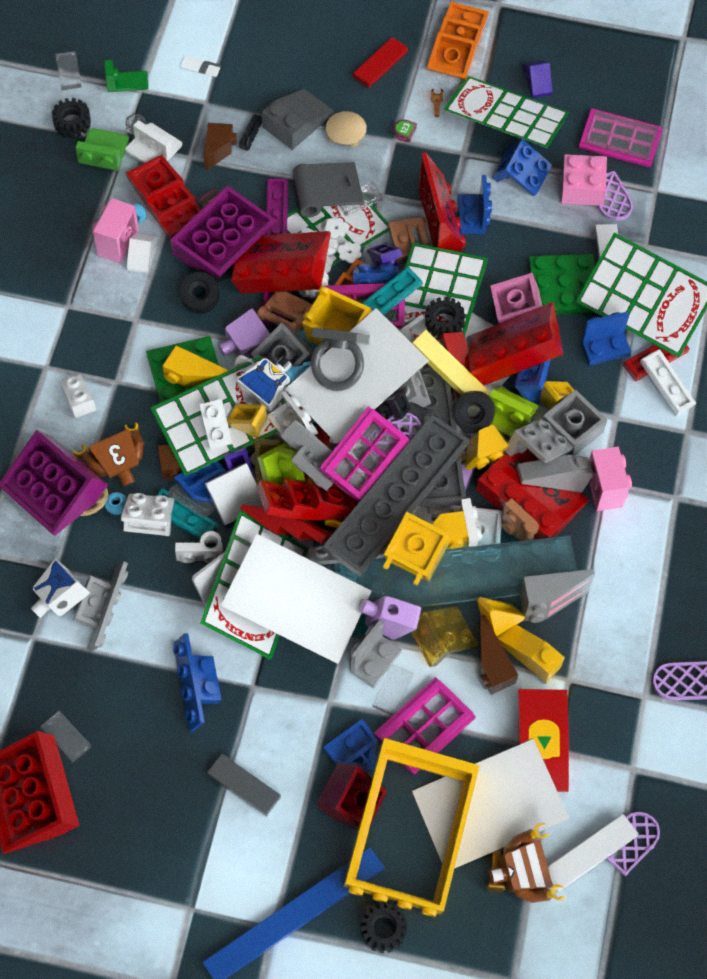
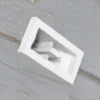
M136 233L130 238L127 271L148 274L158 239L157 236Z

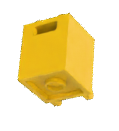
M321 286L317 299L309 312H305L303 316L304 321L302 325L307 341L318 346L320 342L325 340L312 337L313 328L350 332L372 310L364 304Z
M406 512L384 553L386 562L383 568L388 570L392 563L415 575L416 578L413 584L418 586L421 579L429 583L451 541L450 534Z

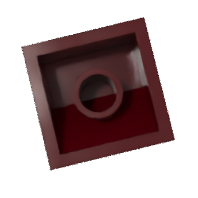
M338 763L316 806L332 819L358 831L372 777L358 765ZM380 786L371 823L387 793V790Z

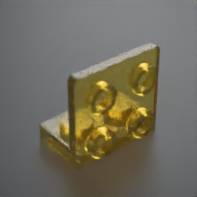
M457 606L423 612L419 616L417 629L411 632L429 667L437 666L449 653L473 649L478 645Z

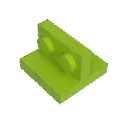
M500 386L497 390L493 389L489 394L495 406V416L490 425L494 424L502 437L510 440L514 431L530 424L539 409V405Z
M285 442L257 457L263 480L282 485L285 478L306 483L304 473L291 461L298 451L290 448Z

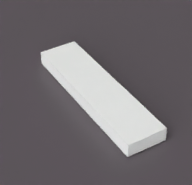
M622 814L548 866L552 885L559 884L567 887L638 836V832L625 815ZM558 888L557 892H560L564 888Z

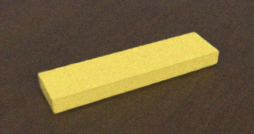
M426 330L412 343L429 360L427 363L460 395L469 391H481L487 395L490 393Z

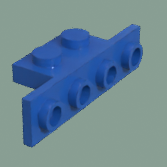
M184 633L173 643V653L176 656L178 666L177 675L180 678L182 688L181 697L184 700L186 710L185 719L188 723L189 732H194L205 723L202 704H218L222 699L214 657L192 655L189 635Z

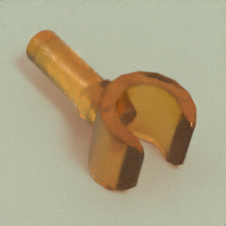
M434 88L431 90V102L434 103L435 117L440 116L443 89H441L440 94H435Z

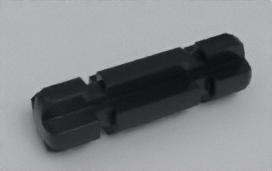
M252 115L251 122L248 123L243 134L244 137L239 142L240 149L245 151L250 149L251 143L259 131L258 128L262 125L261 115Z

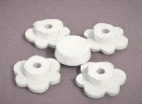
M333 218L328 219L326 222L327 226L324 228L325 231L331 232L325 264L326 273L330 272L331 265L333 264V260L329 256L334 255L336 252L340 254V260H346L350 264L356 258L361 257V246L359 244H352L348 241L338 247V243L334 240L338 237H344L346 231L349 230V224L343 222L342 218H337L336 220ZM303 228L301 233L317 231H311L310 228Z

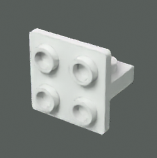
M138 120L133 125L135 139L125 148V152L143 164L160 155H163L168 161L182 147V142L153 123L144 124Z
M285 390L281 392L286 403L267 415L269 421L281 435L294 420H297L314 436L317 435L318 432L310 422L309 414L305 409L301 410L299 408L300 404L295 396H289Z
M142 493L129 494L121 515V521H124V531L170 536L174 498L162 495L149 496Z

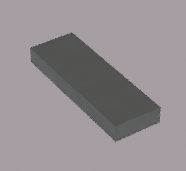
M223 754L220 755L207 772L209 777L266 817L281 799V795Z

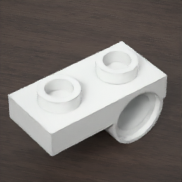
M81 374L60 381L75 419L96 411L94 400Z
M222 399L199 404L210 449L233 444Z
M208 531L201 536L200 543H176V559L183 563H192L194 561L212 562L223 554V544L220 535L214 531ZM209 543L216 544L213 548L206 547Z

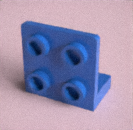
M521 139L507 148L492 178L499 182L511 177L532 196H535L550 171L552 164L526 141Z
M482 175L479 194H458L460 234H485L486 226L490 225V213H492V200H489L491 183H487L486 175Z
M615 312L609 316L594 317L586 321L581 347L589 366L631 355L632 351L624 334L629 318L628 312Z
M551 359L518 373L515 379V387L524 399L539 405L541 391L546 381Z

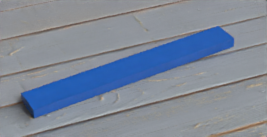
M371 847L363 852L356 879L368 882L385 870V867ZM349 862L203 961L202 963L212 979L229 978L349 895V888L343 887Z

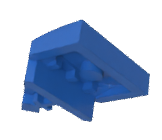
M361 719L325 745L323 750L336 766L338 763L358 765L362 770L373 771L378 740L364 720Z

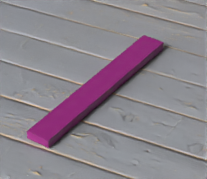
M267 178L266 213L276 219V223L266 231V235L287 234L288 179ZM264 292L263 306L275 292ZM274 311L271 312V313H273V314H275V315H277V316H279V317L285 319V317H284L283 315H280V314H278V313H276V312H274ZM266 319L263 321L264 326H278Z

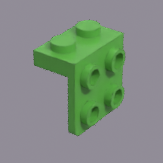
M91 128L85 142H77L76 153L78 163L119 171L125 155V148L129 143V136Z

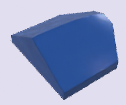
M216 461L187 476L182 472L175 476L174 480L192 500L213 503L204 483L227 471Z

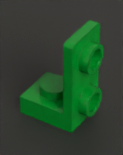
M105 60L108 92L149 89L147 71L119 73L118 68H114L113 60Z

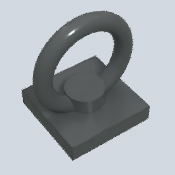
M313 328L312 337L325 339L315 348L311 358V369L315 379L321 386L332 391L349 389L358 382L364 370L363 353L356 343L369 344L370 335ZM327 348L347 349L352 352L355 358V368L348 379L334 382L323 375L320 360Z

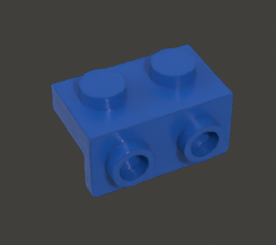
M369 263L359 264V266H355L353 272V285L388 283L398 275V266H393L391 263H383L380 266H372Z

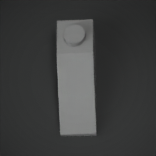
M563 455L548 463H544L541 460L521 463L516 467L521 484L581 493L594 475L589 459L574 455Z

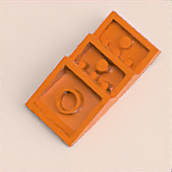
M450 2L441 29L438 31L427 70L465 80L483 35L489 11Z

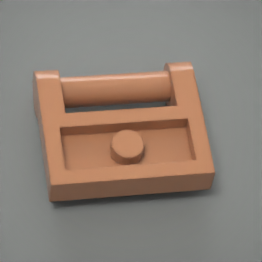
M424 217L389 222L388 228L392 243L400 248L402 257L397 258L398 262L408 260L412 244L416 243L412 231L413 228L418 230L421 244L430 246L426 231L427 223Z
M286 291L275 292L268 302L260 307L257 315L261 320L264 321L266 319L278 326L281 323L287 324L298 333L303 327V316L305 312H309L312 304ZM274 311L280 315H283L284 317L292 320L293 322L291 323L271 312Z
M511 498L504 506L502 527L506 533L513 535L521 542L520 547L526 552L531 551L535 543L533 540L534 534L537 533L539 525L536 520Z

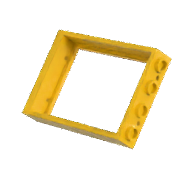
M384 738L380 746L343 887L349 888L348 892L354 895L362 896L363 893L373 895L372 899L379 902L387 903V900L397 902V906L403 909L411 910L412 907L422 909L421 913L427 916L436 917V914L440 915L443 913L480 765ZM387 760L463 782L433 901L356 879Z

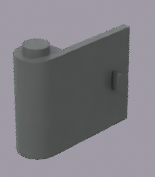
M355 162L299 164L292 171L300 212L304 217L317 216L321 212L322 206L364 204Z

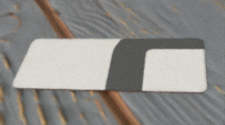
M184 56L180 68L217 77L221 65Z

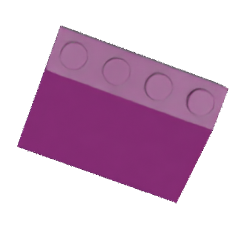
M227 185L170 240L172 255L189 267L220 277L276 223V219Z
M37 429L0 481V488L54 536L93 506L108 486L105 481L55 438Z

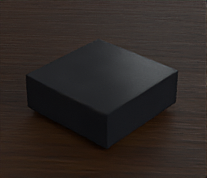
M402 388L397 389L387 399L395 420L403 419L411 408Z

